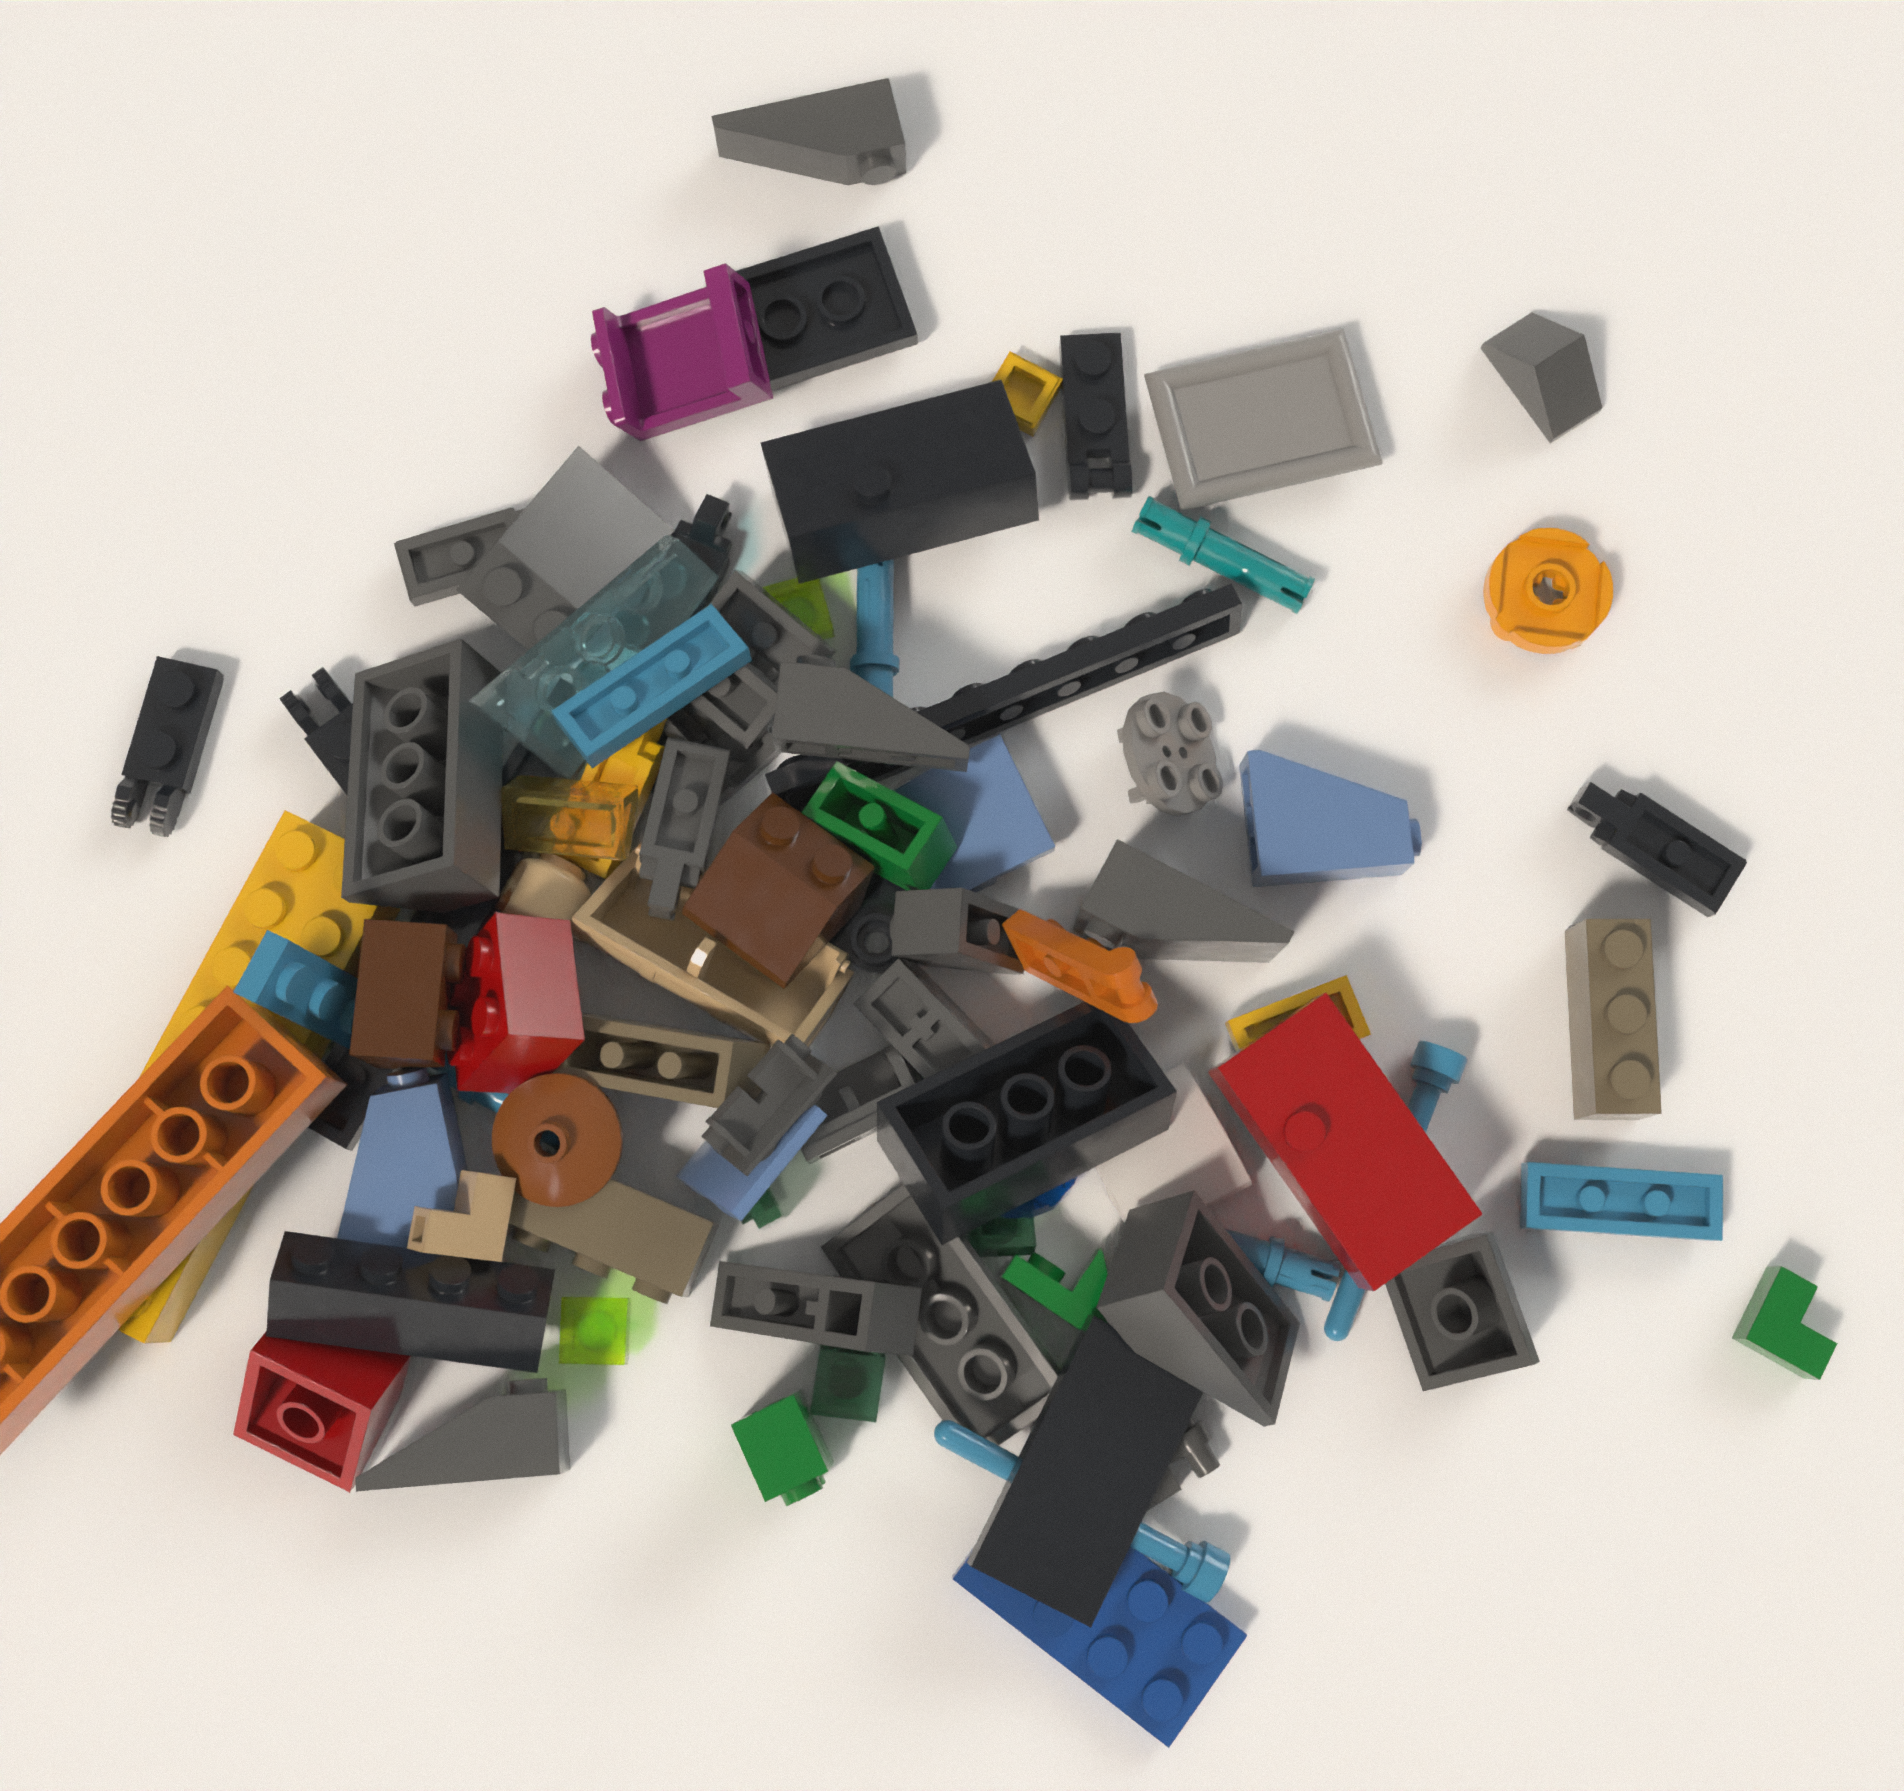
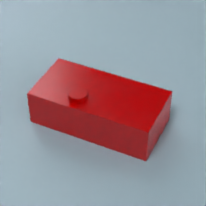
M1326 992L1305 1003L1208 1071L1358 1288L1376 1291L1483 1215Z

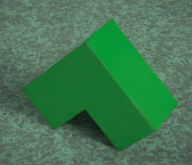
M1783 1266L1766 1267L1732 1336V1339L1798 1376L1812 1380L1821 1379L1838 1344L1801 1323L1818 1286Z

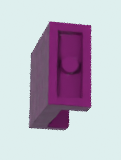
M727 263L703 270L706 287L620 316L615 315L605 307L592 311L596 332L591 334V347L597 362L603 368L607 390H604L602 393L604 410L614 426L640 442L774 399L750 284Z

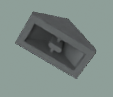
M1532 312L1485 341L1480 347L1550 444L1601 411L1602 404L1584 334Z

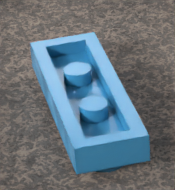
M710 604L551 712L562 731L591 768H594L752 661L750 651L716 608Z
M267 930L233 992L350 1049L358 978L290 940Z
M1536 1162L1521 1163L1520 1228L1723 1241V1175Z

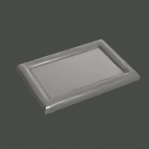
M1344 328L1144 374L1181 511L1383 464Z

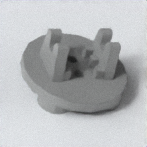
M1163 691L1139 698L1128 709L1124 725L1117 730L1119 743H1123V753L1131 778L1136 784V787L1128 790L1130 803L1146 800V804H1152L1160 812L1178 817L1201 810L1208 801L1216 799L1221 795L1223 780L1216 768V755L1210 739L1212 721L1208 711L1201 703L1192 702L1187 704L1181 697Z

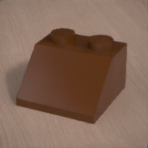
M772 792L732 831L684 904L682 914L781 988L785 989L860 909L875 866Z
M364 919L350 1046L351 1056L376 1068L444 1067L446 1051H455L459 1036V1012L450 1010L453 984H462L466 967L465 944L457 943L458 935L448 925Z

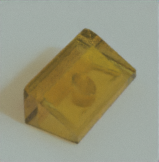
M521 775L501 788L504 849L626 861L629 858L638 805L637 785Z

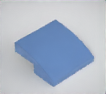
M1000 734L970 748L967 772L930 769L894 790L898 794L942 816L957 845V849L931 889L965 888L976 893L995 884L997 878L1055 851L1056 846Z
M816 1105L804 1111L778 1141L773 1153L765 1160L759 1162L748 1176L744 1175L719 1155L705 1141L676 1177L696 1194L708 1198L728 1216L742 1221L828 1115Z

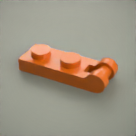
M1019 909L1002 924L1026 972L1127 1023L1142 1022L1156 1012L1158 1007L1157 999L1151 986L1147 982L1140 980L1142 967L1135 951L1131 948L1118 947L1109 951L1094 938L1088 937L1083 939L1066 931L1062 925L1053 919L1045 921L1022 909Z

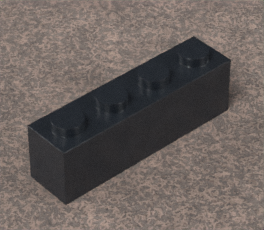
M285 1231L269 1281L266 1336L538 1373L555 1269L430 1254L402 1247Z

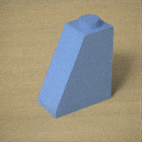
M1262 750L1247 751L1242 759L1239 771L1252 887L1398 876L1404 874L1415 864V856H1420L1422 846L1420 825L1416 818L1409 819L1407 800Z
M408 1068L387 1075L388 1084L382 1085L370 1096L337 1238L407 1248L414 1206L454 1211L461 1170L468 1171L448 1074L442 1073L428 1076L427 1068Z

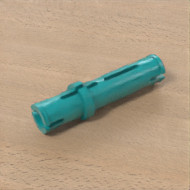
M1148 496L1131 532L1138 533L1180 554L1179 561L1188 566L1194 561L1298 614L1304 603V598L1308 596L1315 578L1308 577L1210 528L1212 521L1202 516L1199 521H1196Z

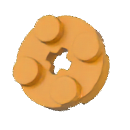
M1538 528L1520 535L1517 540L1509 543L1490 564L1485 576L1483 597L1486 611L1490 616V627L1493 633L1501 640L1511 641L1519 648L1539 654H1556L1581 646L1605 620L1611 608L1613 581L1605 561L1603 560L1599 563L1596 556L1587 549L1590 544L1585 539L1564 529ZM1543 577L1551 578L1553 589L1562 591L1563 599H1555L1551 605L1545 604L1540 601V597L1534 594L1533 587H1537Z

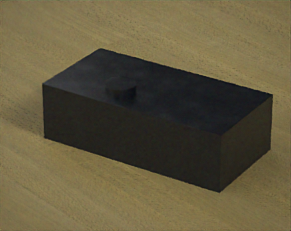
M1002 380L760 442L771 491L799 584L1039 521L1036 472Z
M1082 1002L878 1101L877 1142L941 1245H944L1167 1131L1171 1121L1177 1090L1129 1023L1087 1002Z

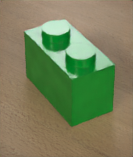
M836 761L802 811L803 815L874 865V873L907 891L931 889L957 849V845L942 816Z
M801 1389L731 1424L765 1502L781 1495L785 1506H789L823 1489L822 1485L826 1483L823 1474L829 1472L834 1460Z

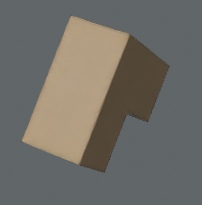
M461 1170L454 1211L414 1206L407 1248L423 1253L502 1262L516 1178Z

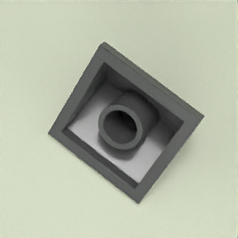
M1493 1232L1470 1234L1440 1244L1385 1284L1422 1391L1532 1366L1540 1362Z

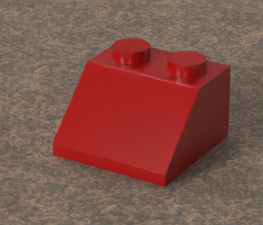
M265 1332L249 1353L233 1435L350 1493L356 1485L355 1478L362 1474L401 1396L411 1356L267 1337Z

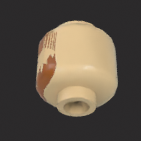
M542 852L537 859L526 858L515 865L496 901V912L570 920L571 923L572 916L591 897L590 890L584 883L586 875L573 863L550 853Z

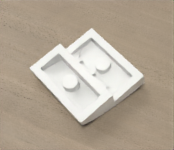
M1184 1062L1164 1072L1177 1090L1169 1129L1095 1167L1105 1184L1110 1200L1124 1223L1130 1209L1194 1190L1206 1206L1211 1208L1252 1185L1251 1179L1229 1137Z

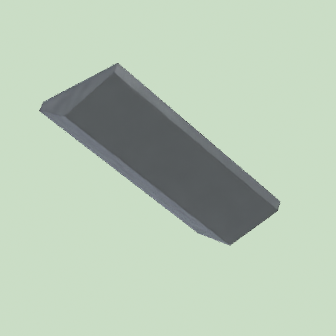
M904 1184L821 1246V1249L841 1277L922 1288L913 1355H896L942 1421H954L999 1446L1038 1418L1061 1370L964 1234L941 1245Z

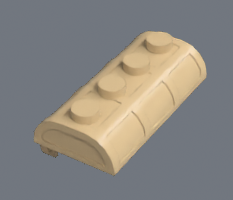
M642 842L633 849L572 916L570 924L574 938L593 946L631 968L643 978L662 986L710 1014L712 1018L731 1026L755 1041L769 1043L770 1049L777 1040L784 1043L791 1034L810 1047L830 1019L854 975V972L848 969L851 962L846 960L848 953L828 942L785 989L781 988L682 914L684 904L694 891L692 888L682 887L674 921L649 916L650 907L648 906V900L653 880L639 878L641 867L639 852Z

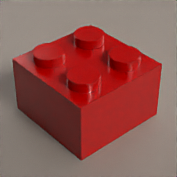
M495 912L481 931L469 941L466 948V967L462 984H453L450 1010L459 1012V1036L455 1051H447V1059L450 1065L455 1066L457 1091L510 1094L516 1087L531 1078L553 1073L585 1040L570 920Z

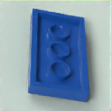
M1131 1547L1127 1551L1091 1628L972 1568L967 1561L973 1548L952 1575V1579L1168 1748L1172 1745L1248 1636L1242 1629L1211 1605L1182 1591L1183 1585L1178 1580L1173 1578L1172 1575L1146 1555Z

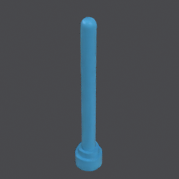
M1419 1041L1410 1062V1066L1415 1069L1411 1080L1417 1084L1408 1108L1426 1133L1441 1093L1448 1094L1452 1083L1459 1084L1468 1059L1446 1047L1427 1041ZM1346 1269L1324 1323V1332L1333 1341H1342L1349 1335L1366 1291L1365 1289L1358 1288Z
M951 1420L939 1422L934 1429V1438L940 1446L1007 1481L1019 1456ZM1142 1522L1130 1545L1131 1548L1172 1569V1577L1183 1585L1181 1590L1205 1603L1210 1602L1218 1593L1230 1565V1554L1207 1541H1202L1199 1544L1188 1541L1182 1544Z

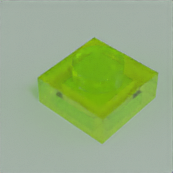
M793 578L762 587L822 639L826 640L835 637L820 579L799 584L798 579Z
M562 1297L558 1364L628 1365L631 1298Z

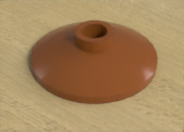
M551 1073L523 1082L505 1098L493 1123L492 1151L501 1175L516 1178L514 1191L525 1199L540 1205L564 1207L575 1205L593 1197L611 1180L622 1156L623 1129L613 1103L596 1085L575 1075ZM546 1130L553 1131L559 1137L560 1147L555 1155L546 1153L541 1147L540 1139Z

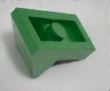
M1101 1247L1094 1251L1070 1290L1060 1284L1066 1273L1034 1251L1027 1261L1017 1254L1014 1255L1000 1276L1004 1281L1078 1331L1081 1330L1088 1314L1108 1323L1102 1313L1096 1308L1108 1275Z

